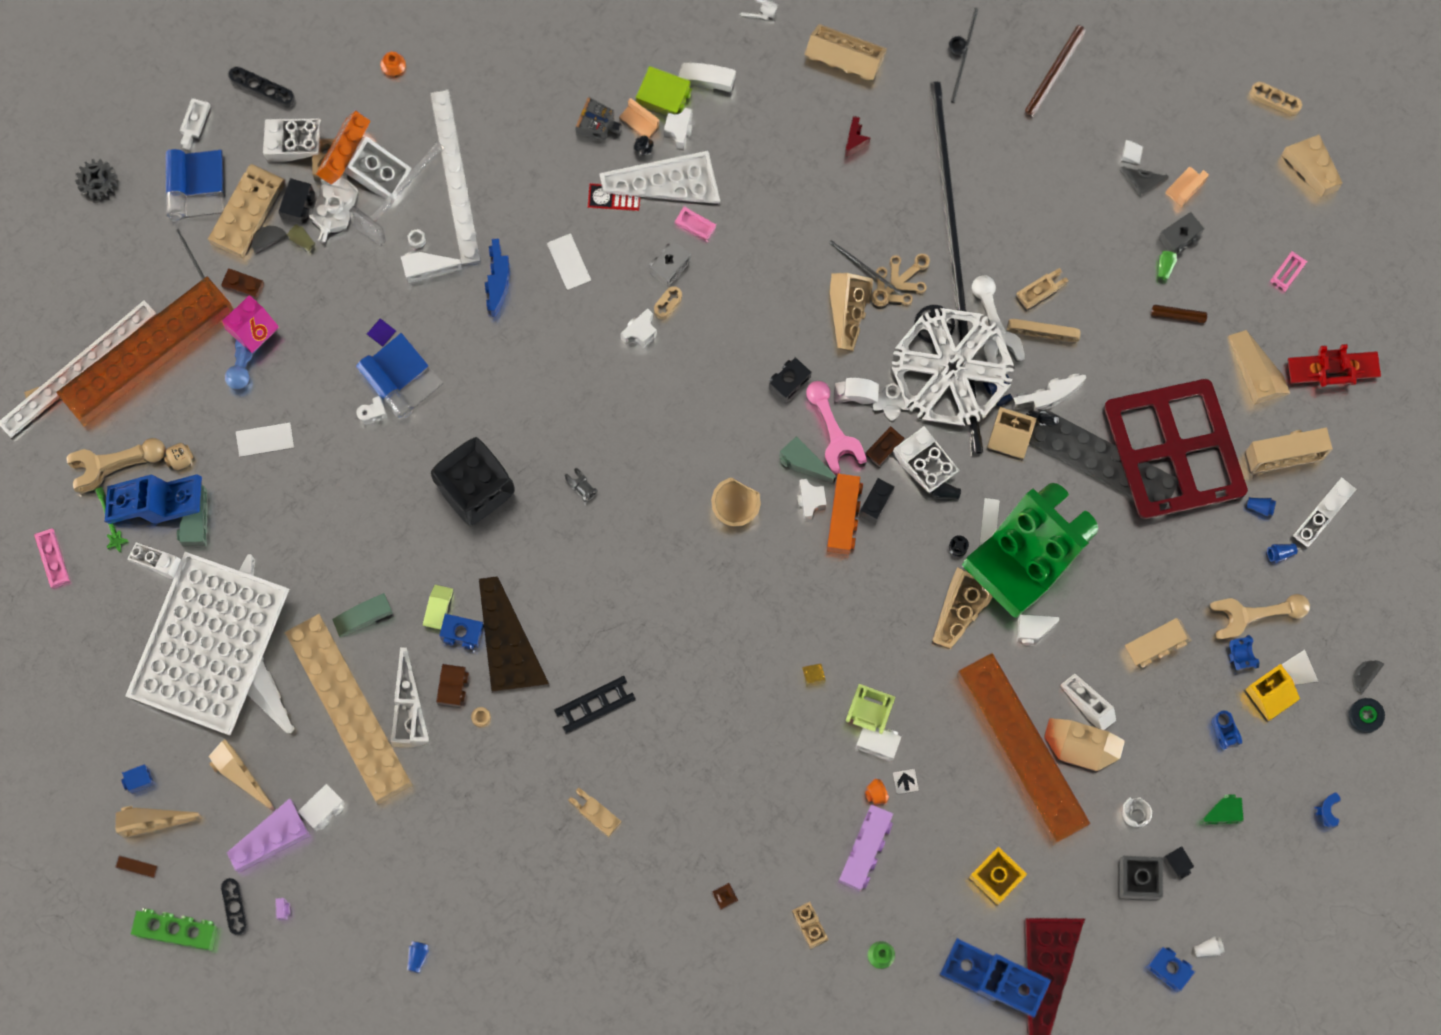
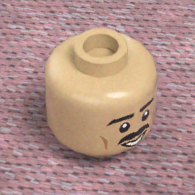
M178 443L166 449L167 456L164 457V460L168 467L172 466L174 470L178 471L191 465V459L194 457L188 445Z

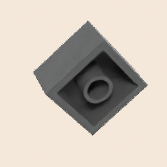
M1122 856L1119 859L1120 898L1160 900L1163 897V857Z

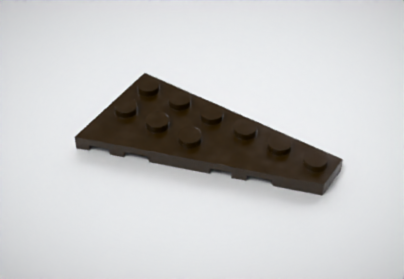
M498 576L480 578L479 587L491 692L497 693L550 686Z

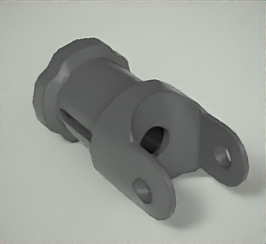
M575 468L574 472L579 478L572 479L568 474H565V479L574 490H578L583 496V500L587 502L596 495L598 490L587 482V478L578 468Z

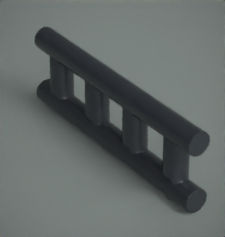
M623 675L554 709L557 716L563 714L567 725L563 726L565 734L635 700L633 692L627 695L622 684L627 682L625 676ZM615 688L620 699L609 703L605 693ZM598 697L602 708L592 712L587 702ZM581 706L585 716L574 721L569 710Z

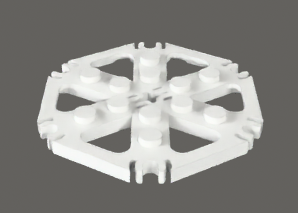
M940 308L942 311V316H940L939 311L935 309L936 316L934 318H930L927 312L925 313L926 322L922 315L895 347V350L902 352H893V355L900 357L898 362L892 361L893 366L900 367H892L904 401L907 408L910 404L914 403L909 409L911 412L915 408L920 409V413L917 415L918 418H921L925 412L926 414L922 418L925 421L965 426L963 419H966L967 424L971 425L970 417L974 416L980 422L978 413H981L984 420L1011 387V384H1005L1004 381L1006 383H1012L1013 381L1011 378L1006 377L1008 372L1014 373V369L1006 367H1014L1001 331L999 326L992 331L996 327L995 322L991 326L985 324L988 320L987 316L980 322L984 314ZM949 319H959L972 322V329L955 348L947 327V321ZM921 330H927L938 355L910 351L909 344ZM988 340L996 341L1002 356V361L999 364L972 360ZM957 362V370H952L951 372H949L948 364H954ZM907 371L934 374L916 396L910 394L904 379V374ZM968 380L994 383L997 385V391L985 405H978ZM949 387L959 408L958 415L954 417L939 415L933 412V406Z

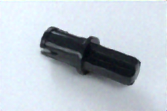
M1030 410L1026 413L1028 416L1037 418L1035 423H1038L1040 426L1046 424L1057 425L1059 423L1058 415L1048 414L1046 411L1035 412Z

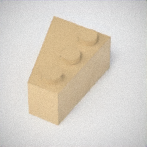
M1320 135L1287 146L1281 156L1294 166L1293 169L1306 179L1305 181L1320 197L1339 190L1343 182Z

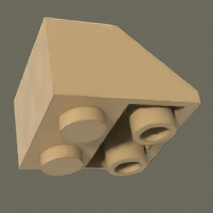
M1000 407L987 448L1024 459L1037 418Z

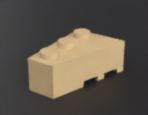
M1175 618L1125 646L1134 664L1137 667L1141 666L1144 668L1153 663L1151 660L1158 657L1161 659L1169 655L1170 651L1181 649L1192 640L1182 621Z

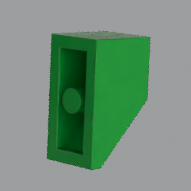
M1234 794L1224 795V798L1220 799L1200 821L1201 825L1242 823L1244 821L1242 797L1236 798Z

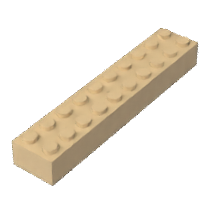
M320 614L284 632L376 803L379 805L413 786Z

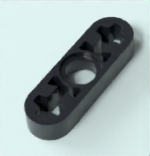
M227 878L221 884V892L228 928L232 934L241 936L248 930L241 887L235 879ZM231 882L233 885H236V888H233V895H238V898L233 897L227 900V897H231L229 890H226V887ZM237 901L240 904V909L235 913L230 912V903ZM242 914V917H238V921L240 924H243V927L238 932L236 929H233V926L236 925V919H231V916Z

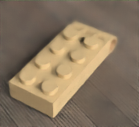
M250 164L208 238L210 244L244 259L252 245L255 233L261 228L278 195L282 191L285 179Z

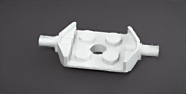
M345 172L332 185L321 179L322 185L312 215H309L310 220L321 230L318 238L319 242L326 243L327 235L330 232H341L347 228L358 190L347 180ZM330 195H339L343 199V210L338 214L329 213L325 208L326 198Z

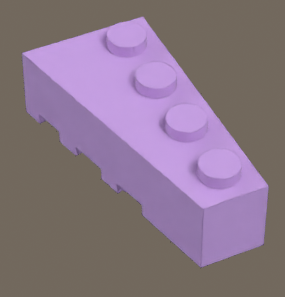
M289 798L231 848L227 854L234 869L240 873L310 837V834L294 802Z
M871 804L838 881L839 883L857 891H861L862 887H867L870 877L867 876L870 869L874 870L878 859L875 856L877 851L881 852L886 842L882 840L884 834H889L893 823L890 820L893 813Z

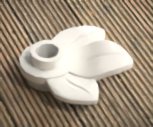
M891 383L884 387L882 393H879L878 402L873 403V410H883L885 416L889 420L894 421L899 416L900 410H909L910 405L907 408L899 386ZM889 391H894L895 396H890Z

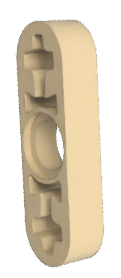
M1263 82L1255 83L1250 90V95L1254 100L1290 116L1297 115L1302 108V102L1299 98ZM1258 88L1262 89L1260 95L1257 94ZM1278 95L1281 98V102H1273L1271 96ZM1292 103L1295 104L1294 110L1290 108Z

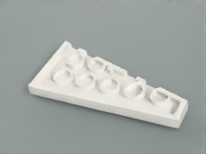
M708 151L599 173L603 193L720 204V197Z

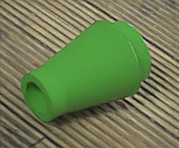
M1162 251V254L1159 255L1158 278L1169 279L1177 262V254Z

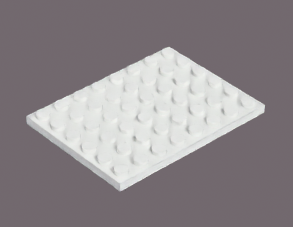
M185 552L130 683L126 697L230 736L290 589Z

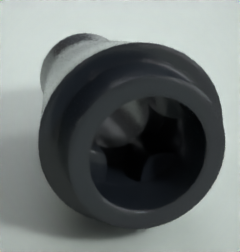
M945 482L932 491V496L936 497V499L959 500L961 495V488L954 487Z

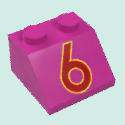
M250 295L222 320L225 330L251 353L260 347L279 328L266 310Z

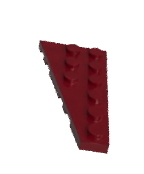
M1025 918L1026 968L1051 980L1035 1017L1033 1018L1028 1015V1035H1051L1086 918Z

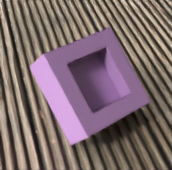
M277 898L276 919L279 921L287 920V915H290V903H287V900L284 898Z

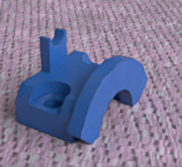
M1250 635L1230 641L1231 654L1228 656L1230 657V663L1234 662L1237 670L1251 667L1259 668L1260 662L1253 654L1252 644L1254 641Z
M1337 792L1329 795L1323 802L1322 807H1315L1317 813L1314 815L1323 816V824L1328 828H1335L1339 823V819L1334 817L1331 812L1332 805L1339 803L1341 800Z

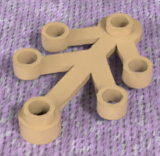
M918 254L915 258V264L901 276H899L901 258L897 255L890 258L891 284L899 290L915 291L920 295L924 294L927 288L924 282H904L917 271L928 268L930 263L928 255ZM897 259L899 263L894 264L892 260ZM924 261L925 265L921 266L918 262ZM879 267L876 273L879 274V271H884L885 275L881 277L885 279L887 277V269ZM878 279L877 289L873 291L871 300L878 307L886 306L888 302L902 303L904 306H909L912 304L913 297L908 293L903 296L891 294L895 290L889 286L885 288V284ZM923 286L924 290L920 291L917 287ZM882 296L884 299L880 301L877 297ZM908 297L910 301L905 302L903 299Z

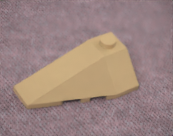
M226 739L223 740L209 755L212 760L209 763L215 772L219 771L227 779L273 811L275 807L234 748Z

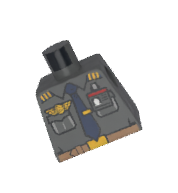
M588 97L575 127L576 135L605 140L609 131L619 134L622 123L613 121L614 110Z

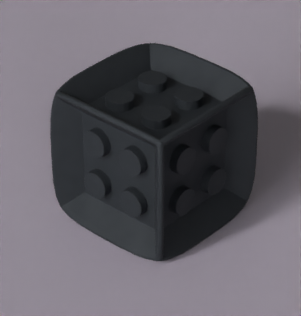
M474 437L460 445L439 461L431 470L433 482L468 526L484 519L505 503L515 492L514 483L504 467L478 437Z

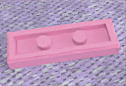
M51 528L34 534L50 587L53 589L70 583L54 529Z

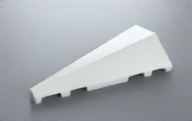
M400 647L391 745L392 747L414 748L428 744L429 739L407 648Z
M262 656L247 695L286 733H292L295 728L288 719V712L280 701L281 696L270 672L267 671L263 663L264 658Z

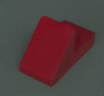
M853 116L844 157H850L870 144L871 137L861 135L862 124H859L860 117Z

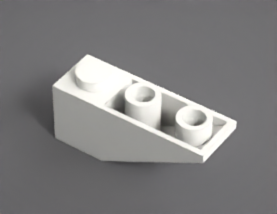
M137 542L127 558L131 562L172 580L181 562V559L177 556Z

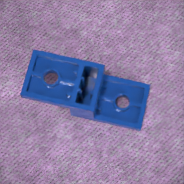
M151 474L107 486L104 522L112 524L141 517L153 524L199 513L202 477L196 474L166 482Z
M958 938L940 973L941 976L992 1001L998 1000L1033 1018L1051 982L1050 979L998 954L993 956ZM969 960L972 963L971 970H963L961 962ZM1021 984L1029 987L1028 995L1023 996L1019 993L1018 988Z

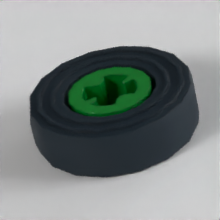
M1362 698L1351 706L1349 719L1355 729L1371 733L1382 726L1385 720V711L1378 701L1372 698ZM1369 711L1371 713L1369 716H1372V718L1364 719L1363 716L1365 714L1362 713Z

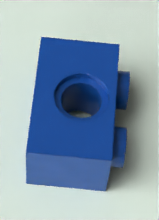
M445 614L439 636L445 644H462L463 648L473 650L474 647L479 648L484 624L481 621ZM459 629L467 631L463 637L456 635Z
M1162 947L1146 968L1178 993L1184 988L1195 971L1192 970L1193 966L1185 960H1179L1176 957L1177 954L1172 949ZM1168 963H1173L1176 966L1175 973H1170L1167 970Z

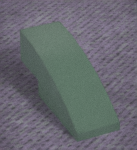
M383 593L352 607L332 620L339 637L374 624L376 620L393 613L386 595Z

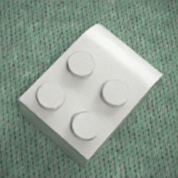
M366 136L359 142L344 172L376 195L392 200L412 168Z

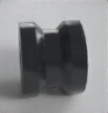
M961 535L953 537L949 544L950 554L954 557L964 556L969 547L968 540Z

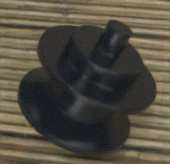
M646 135L636 138L634 143V150L639 151L641 156L651 153L654 147V142L649 140Z

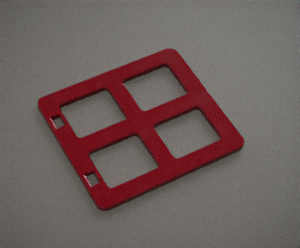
M1210 380L1191 381L1106 401L1104 409L1138 515L1141 518L1149 519L1239 499L1247 494L1248 488L1214 386ZM1200 395L1203 398L1213 433L1181 439L1169 402ZM1153 406L1165 443L1134 450L1131 447L1121 412ZM1218 447L1231 485L1198 491L1186 453ZM1169 457L1172 460L1182 496L1150 502L1138 464ZM1225 491L1227 496L1216 498L1215 492ZM1169 503V509L1160 510L1159 505Z

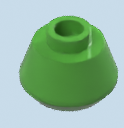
M885 941L875 942L868 951L870 963L880 969L889 967L895 959L894 948Z

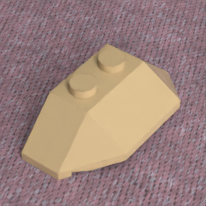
M1049 718L1044 736L1058 760L1093 771H1098L1120 760L1125 743L1123 739L1108 731L1072 720Z

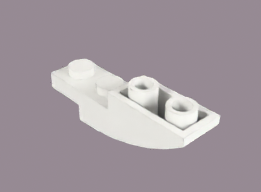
M1073 374L1062 380L1061 378H1054L1048 383L1046 391L1045 389H1038L1028 395L1026 393L1017 394L1012 401L1013 410L1032 406L1033 411L1040 412L1054 407L1073 395L1084 384L1086 376L1085 374Z
M1341 477L1299 527L1293 537L1308 548L1357 489Z

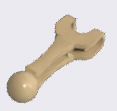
M150 438L144 441L142 445H137L118 453L95 455L86 449L73 452L67 456V464L74 469L86 468L82 476L74 479L73 489L77 493L95 490L101 485L104 477L114 471L147 461H160L165 455L166 448L161 440Z
M1293 594L1287 598L1286 602L1258 608L1244 607L1233 598L1210 603L1212 611H1223L1229 617L1228 626L1216 632V639L1237 637L1244 632L1247 623L1262 617L1288 614L1292 618H1303L1309 612L1310 603L1301 594Z

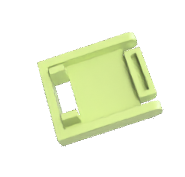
M858 684L846 722L853 719V724L874 732L878 728L879 733L883 734L895 696ZM867 696L872 699L883 702V704L880 705L871 702L869 700L864 699V697Z

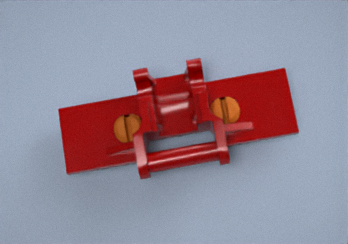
M1341 344L1340 348L1336 350H1327L1326 345L1320 346L1318 356L1288 358L1291 384L1318 382L1321 387L1348 383L1356 385L1357 379L1381 377L1378 351L1347 354L1348 344ZM1346 373L1347 376L1326 377V374Z

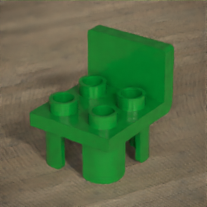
M1049 483L1039 492L1032 488L1026 493L996 532L968 555L962 563V566L1014 618H1018L1054 585L1098 532L1097 521L1088 511H1083L1073 521L1068 523L1054 509L1069 496L1068 491L1057 483Z

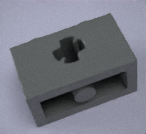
M1189 212L1161 231L1159 240L1169 252L1181 253L1188 247L1189 243L1193 242L1194 244L1202 238L1204 227L1193 213Z

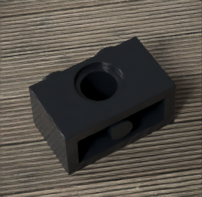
M796 357L792 361L788 360L782 366L783 370L779 374L775 373L769 379V389L785 404L811 378L812 374ZM786 376H791L794 380L792 382H786L784 378Z

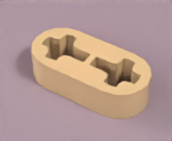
M669 287L655 304L654 314L658 319H667L681 302L682 292L678 287ZM670 293H677V299L673 298L671 301H669ZM665 305H667L666 313L662 312L660 314L659 307L663 308Z

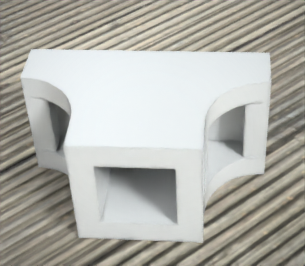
M684 108L680 114L668 113L664 137L673 139L676 143V149L684 150L687 135H691L693 126L690 125L692 109Z
M647 308L638 318L634 317L631 319L628 327L620 333L621 340L625 344L636 342L642 348L647 346L657 336V330L651 325L653 313Z
M807 479L799 480L800 495H797L798 506H802L804 521H811L816 511L826 509L824 486L814 487L809 484Z

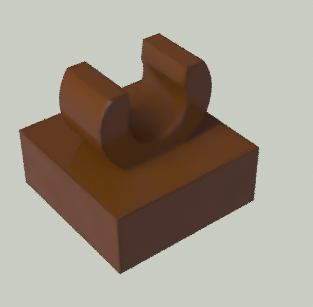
M730 883L711 892L720 910L738 901Z

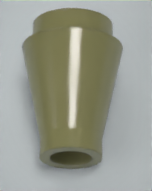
M296 224L287 233V236L290 237L289 240L305 248L307 251L311 250L315 245V242L302 226Z

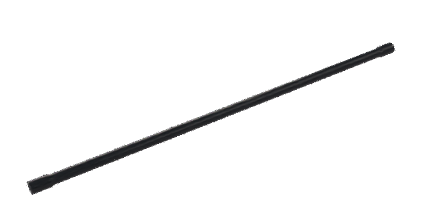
M935 81L930 83L934 107L956 309L966 312L942 104L941 82ZM958 319L961 342L969 332L968 322ZM968 380L976 399L974 380ZM972 416L970 417L972 454L983 453V444L979 422L976 417Z

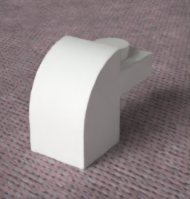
M846 378L844 382L835 383L834 401L837 403L856 401L864 405L878 402L879 384L863 378Z

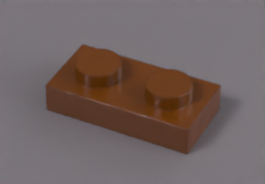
M228 268L221 286L257 299L264 282L261 279Z
M890 426L865 452V455L880 467L893 453L894 448L901 444L905 438Z

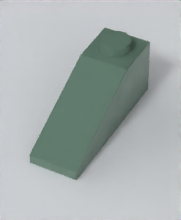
M797 436L780 451V461L784 466H789L792 470L832 484L835 482L836 475Z
M201 485L200 512L184 516L180 522V529H177V541H180L183 547L206 546L207 489L204 485Z

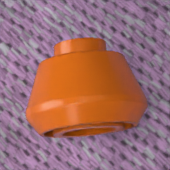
M391 51L383 56L380 65L385 74L396 76L404 71L406 62L401 54Z
M875 778L866 787V798L874 804H886L889 800L888 792L881 779Z

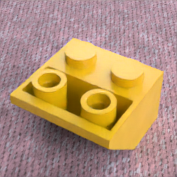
M1281 664L1245 689L1268 721L1300 700L1293 679Z

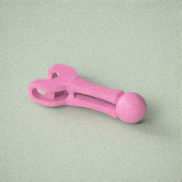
M823 381L812 382L807 387L806 396L811 403L818 406L827 424L830 444L825 451V458L831 471L835 475L841 472L839 459L844 454L854 455L860 464L866 463L867 458L860 441L854 437L846 436L834 419L828 401L830 397L829 386Z

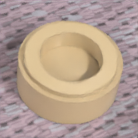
M478 707L473 710L471 720L477 727H486L491 721V714L486 708Z

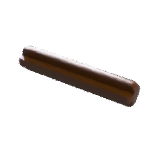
M1153 305L1151 311L1153 316L1206 323L1208 316L1207 312L1162 305Z

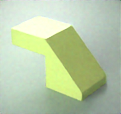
M434 585L429 597L423 626L441 630L444 615L447 614L448 605L453 595L452 588Z

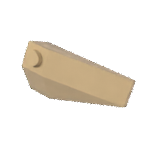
M850 273L831 274L830 297L837 346L840 349L854 350L860 333L859 325L861 319H864L866 315L864 312L866 304L870 303L873 278Z
M1247 330L1228 336L1254 405L1290 394L1282 373Z
M957 567L932 642L950 649L992 599V595L967 570Z
M127 806L121 808V811L116 812L115 829L117 834L127 838L200 820L202 817L198 812Z

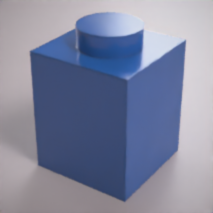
M145 764L122 773L124 777L121 779L122 785L125 790L132 794L154 786L150 770Z

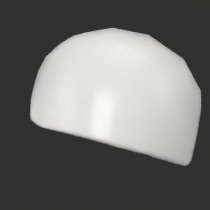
M1140 797L1135 799L1128 798L1123 804L1122 816L1128 825L1143 827L1150 822L1152 809L1149 803Z

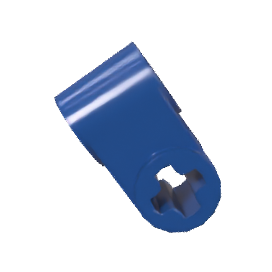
M1224 710L1215 714L1212 718V725L1222 750H1226L1228 746L1234 744H1242L1241 734L1236 727L1231 713ZM1219 716L1226 718V725L1219 723Z

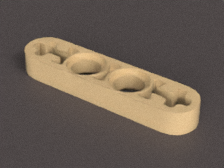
M1020 319L1008 320L1007 331L1011 333L1067 342H1079L1081 330L1077 328Z

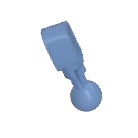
M236 340L235 366L230 367L226 371L225 381L230 388L238 390L244 388L249 382V373L246 370V365L251 360L253 353Z

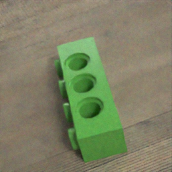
M143 908L142 912L136 911L131 935L208 951L213 950L218 927L214 926L212 921L201 919V923L193 922L194 918L182 916L181 919L174 918V914L162 912V915L154 914V910ZM155 920H159V928L157 930H152V922ZM178 924L179 931L176 934H171V926ZM193 928H198V936L191 938L190 931Z

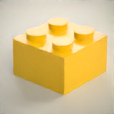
M998 846L969 878L999 905L1027 873Z

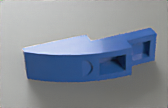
M499 238L492 239V246H489V255L493 257L494 263L490 264L491 275H487L488 282H485V292L489 293L490 299L486 300L487 311H491L492 317H495L502 307L508 290L510 275L508 255L501 256Z

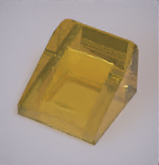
M821 663L802 667L806 686L826 682Z

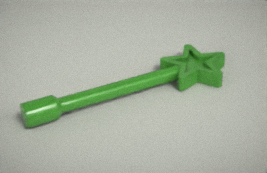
M99 487L95 491L105 513L106 496L103 487ZM113 523L108 524L112 535L107 534V537L110 539L107 548L116 547L121 552V545L128 543V540L121 538L120 530L116 533Z

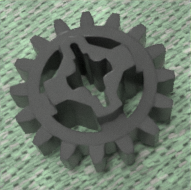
M94 159L91 160V164L84 162L85 167H79L81 173L75 174L79 178L75 180L76 184L79 185V191L85 197L89 195L91 199H94L95 196L101 199L102 194L107 197V191H114L111 186L117 185L114 180L117 179L114 168L110 167L108 162L103 164L102 159H99L98 163Z

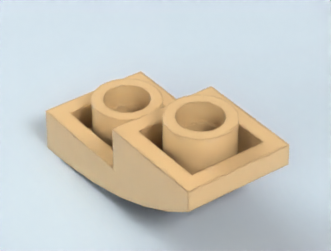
M810 902L792 910L810 949L829 941Z

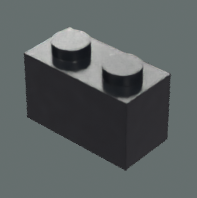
M290 178L278 211L282 219L302 224L303 220L307 219L309 203L313 202L315 197L312 184Z
M878 478L860 510L859 517L876 525L894 492L895 486Z

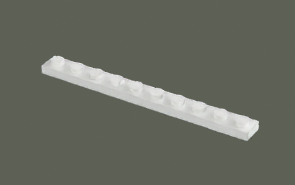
M449 90L433 92L430 94L462 266L481 263Z
M145 300L142 301L0 420L1 428L12 438L158 316Z

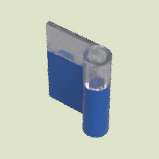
M178 149L167 150L165 152L166 216L172 221H179L181 218L222 214L223 151L213 150L186 154Z
M402 333L374 356L368 355L356 365V368L398 419H405L410 416L416 406L443 385V382Z

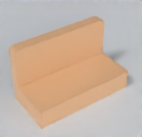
M630 98L628 100V107L619 116V120L640 136L646 135L650 139L659 129V119Z
M1188 167L1167 189L1166 194L1182 207L1206 182L1209 174L1204 170L1199 174L1193 168Z

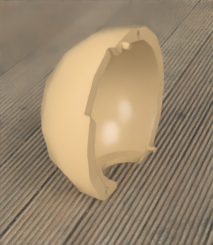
M728 478L720 482L714 489L711 498L712 510L716 517L724 524L730 526H743L752 521L758 514L761 505L759 492L747 487L734 478Z

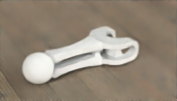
M986 275L978 276L972 283V292L977 298L982 300L981 302L986 310L990 326L993 322L996 323V327L992 331L999 326L1007 349L1014 354L1017 361L1025 360L1020 338L1013 333L1007 332L998 317L993 298L996 290L994 280ZM990 339L985 344L984 354L987 362L997 363V355L1000 351L996 341Z

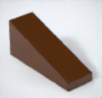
M120 855L116 863V868L119 870L151 878L155 877L158 867Z

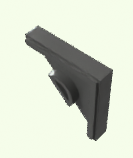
M1125 166L1120 169L1139 196L1144 195L1169 178L1167 174L1160 175L1151 171L1126 168Z

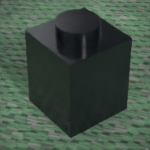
M1182 846L1163 857V861L1174 879L1179 876L1181 879L1191 874L1190 870L1195 867Z

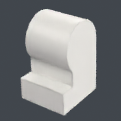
M379 396L372 399L373 404L359 406L356 413L361 423L368 425L388 418Z

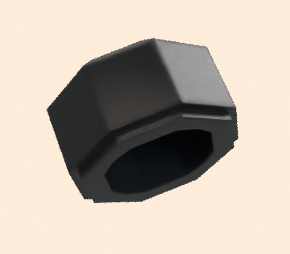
M955 36L949 41V49L955 55L963 54L967 50V42L963 37Z

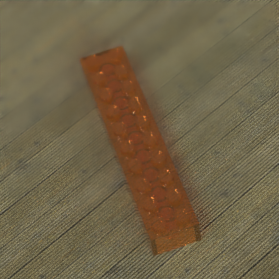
M206 276L56 393L79 422L86 426L227 317L234 309L228 299L211 279Z
M991 653L959 670L956 676L1053 846L1087 828L1091 824L994 654Z

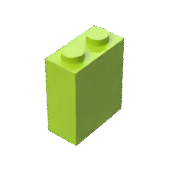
M649 66L636 95V102L643 108L667 116L668 113L680 114L686 106L684 104L686 98L689 99L692 93L690 81Z

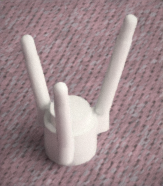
M755 0L762 4L760 12H763V14L740 13V16L768 20V17H774L778 4L769 0Z

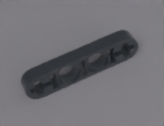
M233 67L229 70L228 76L232 84L282 107L287 108L294 104L295 97L290 89L241 67ZM238 73H240V75H241L242 78L237 77V78L235 79V78H234V74H235V75H238ZM255 79L259 82L256 87L249 86L251 80ZM273 87L275 91L273 94L268 95L265 93L266 88ZM287 95H289L290 100L286 99L284 101L283 97H287Z

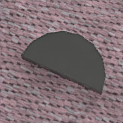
M269 225L262 227L255 233L252 240L254 253L256 254L288 237L287 233L277 226Z
M1369 660L1356 668L1353 674V684L1360 695L1363 694L1384 666V663L1378 660Z

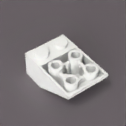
M265 119L263 155L267 162H290L318 155L321 119Z
M925 426L896 446L892 453L901 466L929 493L960 471Z

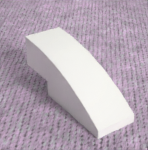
M683 63L678 77L689 80L691 85L709 90L716 88L731 92L736 70L702 63Z

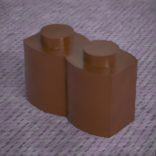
M442 664L437 704L461 707V703H465L466 691H463L464 684H468L469 672H466V667Z

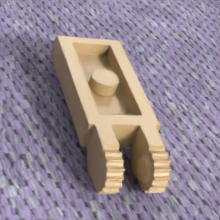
M1060 268L1050 274L1047 273L1017 292L1016 296L1026 310L1069 282L1067 277L1057 283L1053 282V279L1062 273Z
M578 787L576 790L577 794L587 802L581 806L575 798L570 797L568 801L579 810L580 814L609 837L620 825L621 820Z

